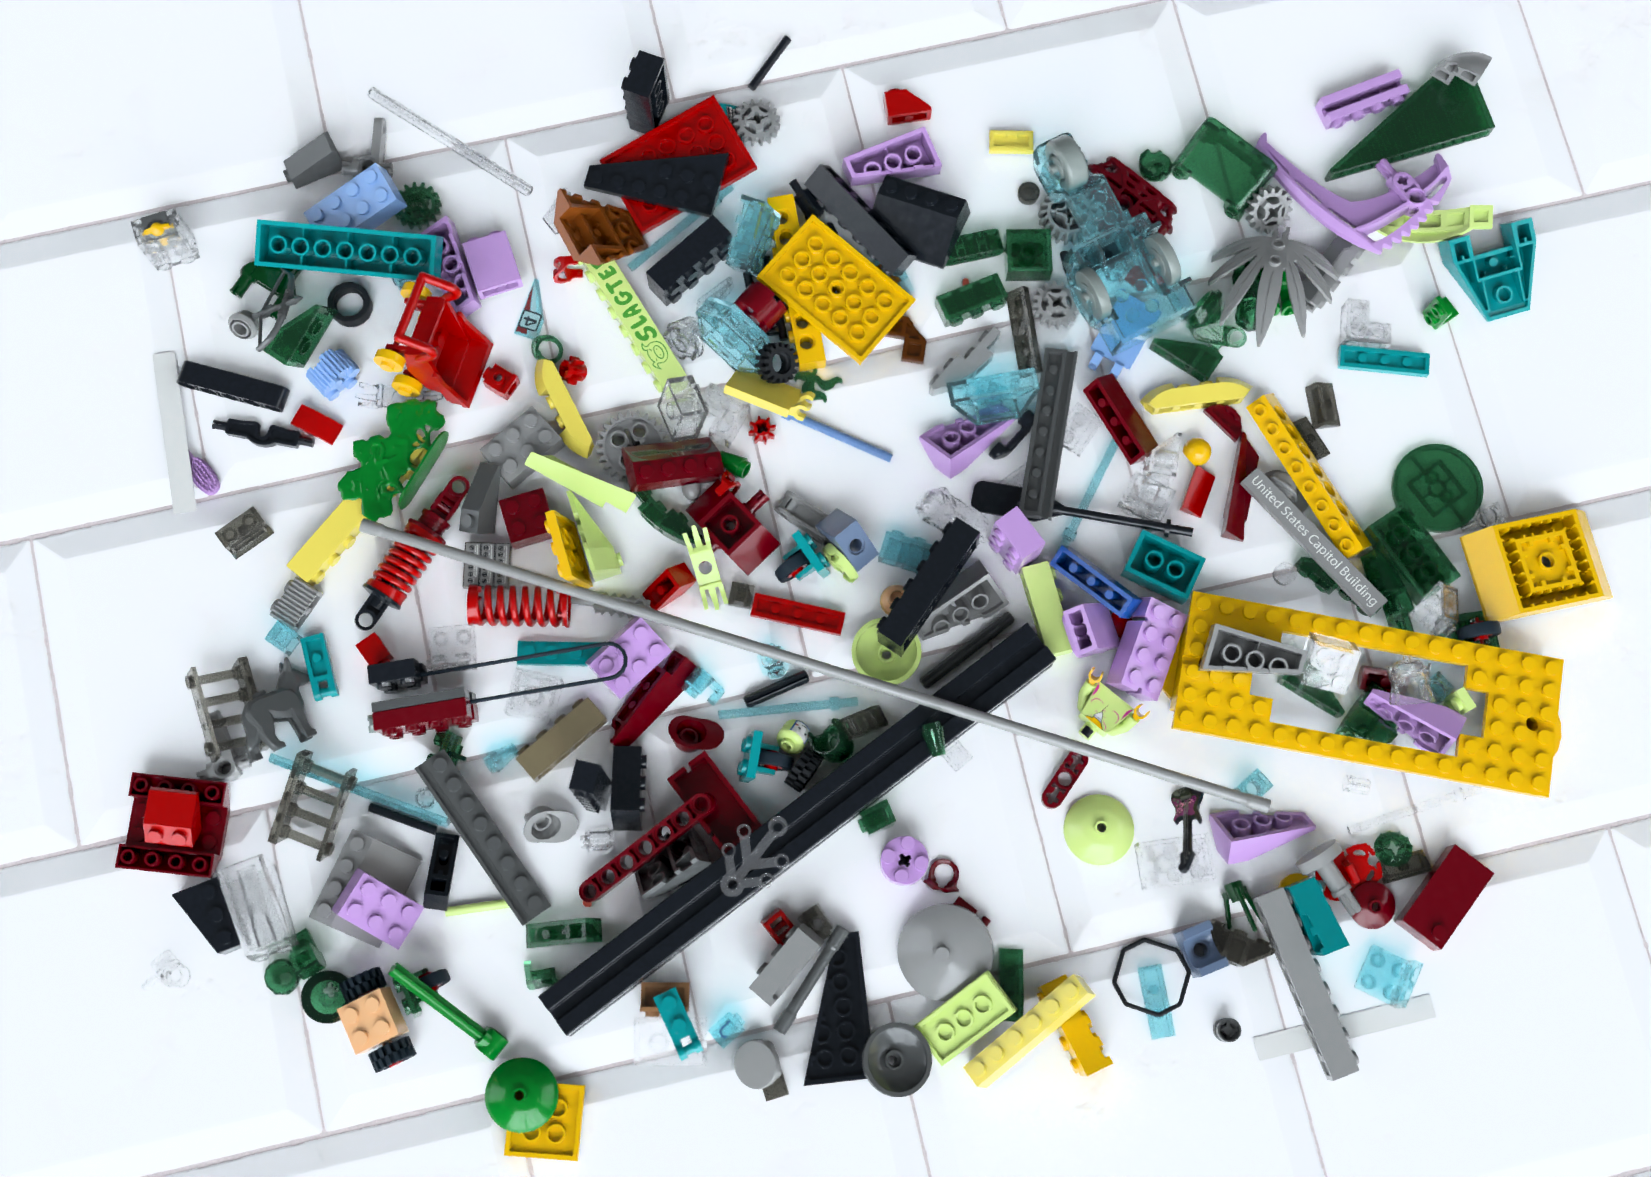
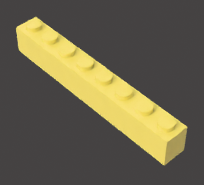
M417 433L418 439L422 442H425V440L422 439L423 437H421ZM415 442V443L413 444V446H419V445H420L418 442ZM424 448L414 450L410 456V462L418 467L427 450ZM408 471L400 477L399 481L403 484L411 478L414 471ZM391 486L387 487V490L393 491L395 489ZM359 498L353 501L343 500L286 566L311 586L319 584L324 579L325 572L330 566L333 567L339 562L340 555L344 550L354 545L356 537L360 533L361 521L364 518L368 519L362 515V499Z

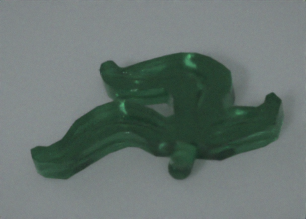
M816 368L812 373L809 371L798 372L794 377V381H805L802 385V393L811 391L815 393L813 400H823L824 403L827 402V397L825 393L815 390L814 383L823 391H829L836 384L843 383V380L838 376L830 380H822L820 376L816 375L818 372Z

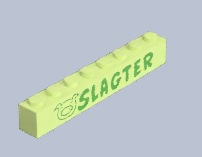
M614 260L599 266L578 262L579 266L583 264L587 270L584 273L590 284L594 282L598 289L595 291L602 302H607L609 306L607 311L613 320L617 318L620 323L618 328L623 337H628L632 342L630 348L634 355H640L643 362L641 365L647 375L651 373L655 379L652 382L657 392H663L667 398L688 386V376L616 261Z

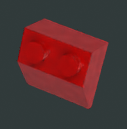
M150 787L143 820L145 842L193 848L202 831L199 792Z

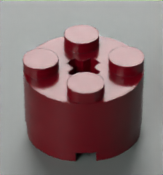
M753 281L733 303L740 311L739 317L746 323L751 321L755 325L756 330L762 335H765L787 312L783 302L779 300L777 303L773 297L775 293L759 281Z

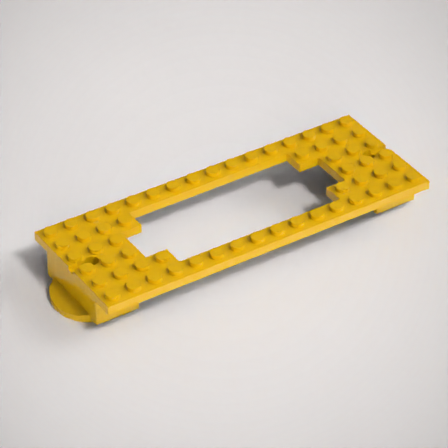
M1193 591L1191 593L1188 616L1162 691L1171 700L1169 710L1174 711L1171 729L1546 799L1549 798L1553 757L1559 749L1562 737L1558 710L1564 659ZM1215 623L1280 643L1282 633L1465 666L1463 682L1465 689L1486 694L1481 737L1459 734L1456 740L1455 756L1270 722L1273 699L1250 695L1253 673L1198 671V664L1201 663L1211 625Z

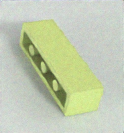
M1048 561L1022 567L1019 574L1038 638L1049 648L1055 657L1072 653L1062 621L1063 611H1065L1061 605L1063 595L1061 589L1056 588L1054 582L1057 579L1054 567H1050Z

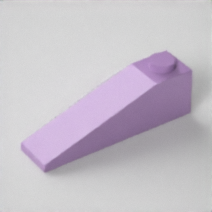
M998 405L976 412L974 417L965 420L962 417L955 419L953 424L944 426L942 423L936 425L919 436V441L933 466L949 479H952L968 468L1016 420V416L1003 406Z
M1372 689L1363 702L1384 720H1391L1398 726L1396 729L1401 734L1407 733L1414 739L1413 744L1419 749L1445 754L1457 740L1467 719L1456 710L1446 706L1377 689Z
M1228 810L1209 814L1216 850L1228 865L1249 861L1316 830V825L1305 812L1276 811L1274 815L1261 814V811H1252V814H1239V810Z

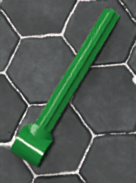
M398 962L390 968L391 970L388 972V975L473 1038L475 1047L492 1061L497 1058L509 1043V1040L491 1026L483 1028Z

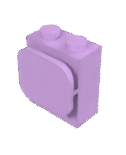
M505 230L493 231L488 236L481 238L473 237L468 239L467 242L462 243L481 300L524 287Z
M1084 603L1063 611V625L1076 657H1090L1093 654H1101L1119 646L1120 640L1110 611L1103 604Z

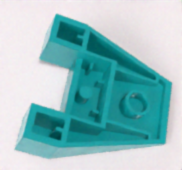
M1532 217L1499 224L1504 246L1478 254L1473 253L1470 235L1438 242L1442 264L1487 322L1530 310L1536 250V234Z

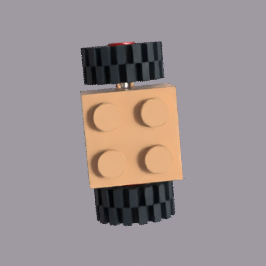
M380 966L365 970L340 983L339 988L345 1002L348 1004L337 1009L355 1055L369 1052L381 1045L383 1046L368 1054L375 1073L387 1070L417 1055L409 1036L392 1042L393 1039L409 1032V1029L391 987H385L387 982Z

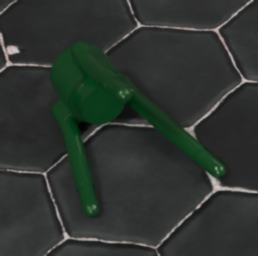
M1241 880L1224 885L1225 892L1221 893L1224 900L1227 928L1229 930L1232 928L1229 903L1231 899L1232 903L1240 901L1252 930L1256 932L1257 927L1245 899L1259 920L1260 917L1246 885L1243 886Z

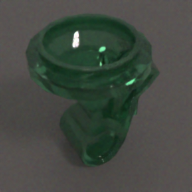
M1219 289L1215 291L1209 290L1185 318L1187 322L1185 327L1195 339L1208 343L1216 351L1222 346L1242 347L1247 341V335L1242 327L1237 325H1219L1223 309V292ZM1235 331H1239L1242 334L1238 342L1230 341V335Z

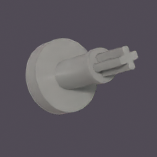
M1332 839L1306 853L1295 865L1302 875L1317 871L1331 891L1332 897H1338L1348 914L1353 916L1355 913L1360 912L1362 908L1350 891L1352 886L1346 881L1333 861L1343 849L1336 839Z

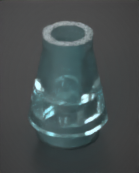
M511 742L506 746L486 753L487 756L482 758L492 774L495 772L499 773L518 755V750Z

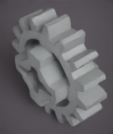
M751 99L749 105L744 101L742 108L737 107L736 115L733 116V122H735L733 123V128L738 130L737 134L739 137L743 136L744 144L749 140L751 141V146L758 142L760 147H762L763 141L770 144L771 137H777V131H780L781 125L779 123L780 115H776L777 108L770 109V102L764 105L762 99L758 103Z
M1268 185L1266 190L1260 187L1259 194L1252 193L1254 199L1247 200L1250 208H1246L1244 211L1249 214L1245 219L1250 222L1249 226L1260 234L1264 232L1270 235L1274 225L1285 227L1284 220L1291 219L1287 214L1293 211V208L1288 206L1293 201L1288 198L1289 194L1280 187L1276 186L1274 188Z
M1055 280L1051 286L1044 283L1043 289L1038 288L1036 291L1037 295H1034L1032 299L1034 304H1032L1031 310H1037L1034 318H1041L1040 325L1045 322L1048 323V329L1055 325L1056 329L1059 330L1061 324L1067 328L1069 321L1074 323L1075 315H1078L1080 309L1077 307L1080 306L1081 300H1075L1078 292L1072 293L1073 286L1071 285L1065 288V282L1063 281L1060 286L1057 285ZM1041 302H1043V305L1046 307L1045 311L1042 308Z

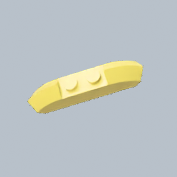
M547 359L537 360L534 375L536 389L539 396H547L545 398L550 409L555 408L558 416L555 417L560 429L565 428L559 436L570 450L588 459L592 454L594 443L553 361Z
M1216 377V383L1204 381L1195 386L1181 384L1177 388L1172 383L1151 390L1140 402L1144 409L1152 415L1202 409L1210 405L1240 404L1253 386L1230 377Z

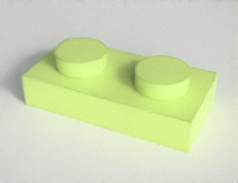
M1464 686L1442 698L1443 706L1456 710L1461 715L1477 707Z

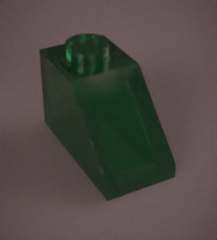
M887 799L860 812V819L857 820L862 834L866 832L868 837L889 829L896 823V818Z

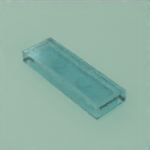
M1156 964L1137 968L1144 1007L1155 1012H1160L1170 1007L1162 965ZM1171 1012L1162 1017L1146 1014L1151 1040L1176 1036Z

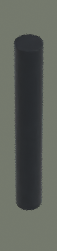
M788 36L782 38L748 84L749 89L752 91L756 90L791 42Z
M372 802L368 807V812L432 835H435L438 826Z

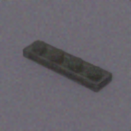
M1021 286L1005 294L1019 377L1027 378L1043 372L1029 288Z

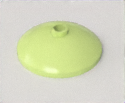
M881 618L873 619L863 625L854 637L851 649L853 664L860 674L896 685L903 683L915 673L919 666L922 652L918 635L915 636L902 657L878 642V628L876 626ZM884 652H889L891 654V657L885 659L883 658L882 654Z
M1094 794L1078 800L1069 809L1064 820L1063 833L1068 848L1078 859L1092 865H1108L1122 858L1130 849L1134 838V823L1127 808L1117 799L1107 795ZM1098 824H1103L1105 826L1104 832L1098 831Z

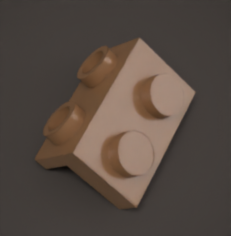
M641 982L640 1012H645V1017H660V1012L653 997L676 987L686 1011L689 1012L690 982Z

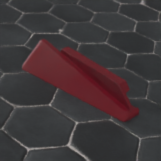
M674 650L663 668L657 665L641 680L613 717L611 726L615 730V734L610 739V743L614 746H631L698 677L701 669L687 657ZM692 674L693 679L687 682V677Z

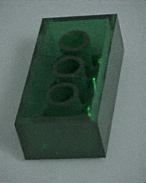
M1406 501L1363 531L1372 544V548L1416 607L1444 589V586H1448L1461 577L1460 573Z

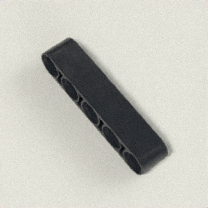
M192 361L183 362L176 381L179 385L192 390L280 413L284 411L290 393L288 388L278 384Z

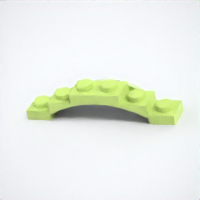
M1470 205V207L1433 210V213L1426 214V222H1419L1417 230L1411 229L1409 237L1402 236V242L1435 243L1459 237L1472 229H1492L1493 205ZM1403 215L1376 232L1388 236L1411 217Z

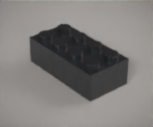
M639 50L637 56L633 57L630 62L629 70L631 71L628 77H624L621 90L624 93L623 100H625L626 119L629 122V128L646 134L659 126L670 97L665 58Z
M712 215L646 271L649 289L666 307L671 303L675 304L682 297V293L687 289H693L703 275H709L715 269L717 263L721 260L725 261L730 257L733 250L731 232Z

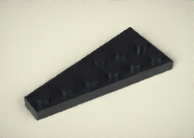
M729 153L589 165L583 186L587 190L710 218L715 210L730 156Z
M859 931L849 932L841 947L835 952L829 962L803 1086L867 1079L862 1067V1051L871 1032Z

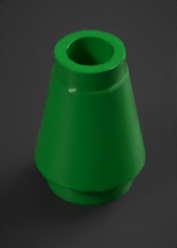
M723 450L720 451L723 467L734 477L744 479L751 469V462L748 461V458Z

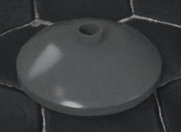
M901 1022L888 1023L874 1030L866 1040L862 1051V1067L868 1082L878 1092L889 1097H906L917 1092L926 1083L932 1068V1053L926 1038L916 1028ZM890 1056L894 1058L892 1065L888 1061Z

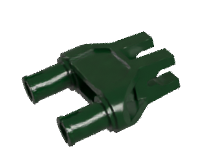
M254 261L247 263L239 270L240 277L229 291L242 299L251 284L256 283L271 292L282 270L275 267L256 266ZM287 269L294 274L295 280L302 272V270ZM285 274L275 292L278 298L273 303V306L282 302L288 286L287 274ZM296 286L294 287V295H293V298H295V296H297V294H296ZM278 311L272 312L270 317L277 320Z

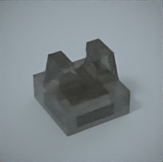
M732 581L728 606L751 610L755 586Z

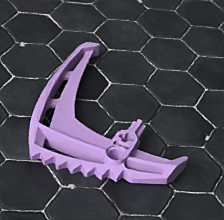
M1266 132L1260 136L1254 149V153L1278 183L1311 216L1339 237L1381 255L1383 248L1391 249L1392 242L1401 243L1402 236L1409 237L1411 229H1418L1419 222H1426V214L1433 213L1434 209L1432 206L1440 203L1452 180L1449 165L1439 153L1435 154L1433 159L1434 165L1415 178L1406 172H1397L1387 159L1383 158L1375 167L1387 180L1385 185L1389 188L1388 192L1372 199L1351 202L1319 185L1290 163L1267 142ZM1444 184V185L1441 187V189H1440L1432 198H1430V199L1426 198V197H1428L1439 185ZM1403 215L1411 217L1401 227L1381 240L1375 242L1367 236Z

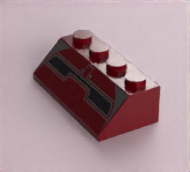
M710 437L621 448L630 492L715 482L724 473L720 451Z

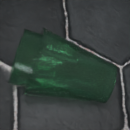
M940 721L921 725L923 730L921 734L932 757L946 754L944 726H941Z

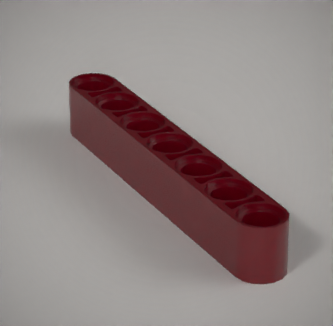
M708 792L692 796L585 880L578 890L580 898L585 902H593L611 892L712 813L717 805L715 796ZM701 797L708 801L706 810H702L699 806ZM682 812H686L689 815V822L686 825L680 820ZM664 826L670 829L671 835L668 839H665L662 835ZM645 841H649L652 845V850L649 854L643 849ZM627 855L633 859V866L631 868L625 864ZM608 870H611L615 875L613 882L607 879ZM590 884L596 888V895L594 897L588 892Z

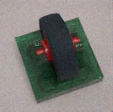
M1482 610L1458 614L1457 620H1455L1456 614L1444 617L1448 638L1500 647L1498 635L1501 634L1499 621H1485Z
M424 968L412 973L437 993L441 986L451 980L445 968L434 972H429L428 968ZM391 977L397 994L402 992L404 996L401 1004L406 1015L411 1014L413 1019L422 1016L420 1004L424 1003V1001L419 997L416 998L415 994Z

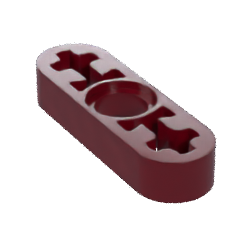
M1070 751L1041 794V803L1045 808L1052 810L1061 805L1087 766L1088 756L1081 755L1083 764L1078 763L1073 769L1077 771L1075 775L1071 769L1064 767L1065 764L1070 767L1074 762L1072 755L1075 757L1078 755V753ZM1065 772L1070 775L1071 782L1069 785L1064 786L1059 783L1058 776L1060 773ZM1054 783V785L1058 789L1064 790L1065 792L1064 794H1062V792L1059 791L1055 797V799L1058 802H1052L1051 804H1049L1047 802L1048 797L1046 796V794L1051 795L1054 792V790L1056 789L1055 787H1052V784Z

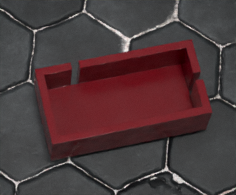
M704 750L688 762V766L691 769L690 772H687L683 766L667 778V781L683 803L698 793L708 792L715 796L717 802L715 810L701 820L699 824L709 837L712 834L714 835L711 837L713 843L722 854H725L759 828L761 823ZM701 797L699 800V806L702 810H706L708 807V801L704 797Z

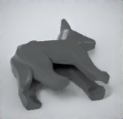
M288 657L284 658L283 663H279V677L276 689L269 693L262 690L253 694V700L246 703L243 708L241 721L246 734V750L251 763L263 759L258 746L261 740L273 752L287 746L284 741L279 740L275 735L274 723L288 721L300 743L306 742L318 734L316 729L312 728L308 723L304 700L299 690L300 686L310 681L309 676L292 668Z

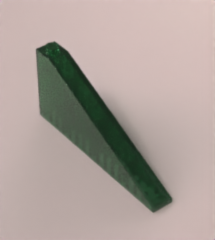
M1432 76L1339 160L1326 174L1325 182L1375 169V165L1383 158L1392 164L1488 137L1495 128V124L1478 82L1473 86L1454 76L1449 85Z

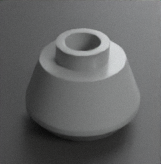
M241 310L229 317L228 326L233 335L240 339H252L257 335L259 322L258 318L253 319L251 317L254 314L253 312Z

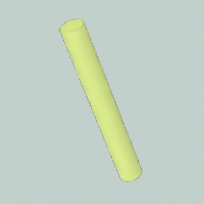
M504 899L447 907L445 915L447 917L509 908Z

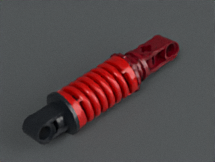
M463 476L453 477L434 500L430 510L423 508L421 511L422 515L418 520L409 518L403 532L446 544L442 535L445 530H449L451 527L447 521L451 519L470 488L469 481ZM453 482H461L464 485V491L456 493L452 489ZM394 541V548H390L388 550L389 555H385L383 562L378 564L379 570L373 571L374 578H369L362 585L370 595L355 615L354 624L356 628L361 631L371 630L388 606L399 611L402 603L407 598V594L400 591V589L411 593L412 588L407 584L415 586L417 580L413 576L418 579L422 577V573L418 569L421 571L427 570V566L423 561L431 564L432 558L428 554L432 556L437 554ZM362 614L370 615L372 618L371 625L368 627L361 626L359 616Z

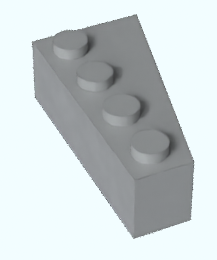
M1215 623L1211 625L1198 671L1296 676L1303 672L1308 651Z

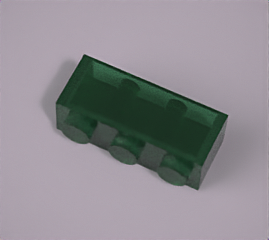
M994 273L936 296L934 305L945 328L949 326L957 327L966 319L971 317L972 319H977L983 316L986 311H997L1003 308L1007 302L1008 294L998 273Z

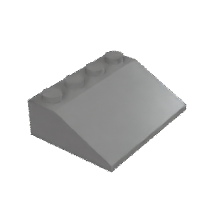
M352 829L309 918L380 948L382 940L338 916L331 909L357 868L406 895L422 860Z

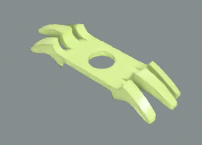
M691 525L696 548H692L687 532L682 535L697 578L704 610L709 609L705 593L707 589L715 610H719L715 587H719L724 604L729 602L720 578L707 527H703L706 545H703L696 526ZM703 561H708L712 564V570L707 574L699 571V564Z

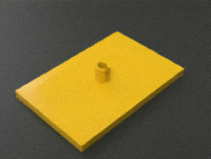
M814 214L810 216L756 277L759 282L767 286L777 297L859 365L863 363L916 301L914 297Z

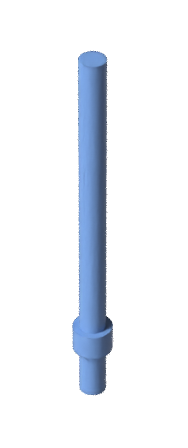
M788 415L787 418L781 416L785 420L796 421L889 463L893 457V454L807 416L803 421L797 420L791 415Z

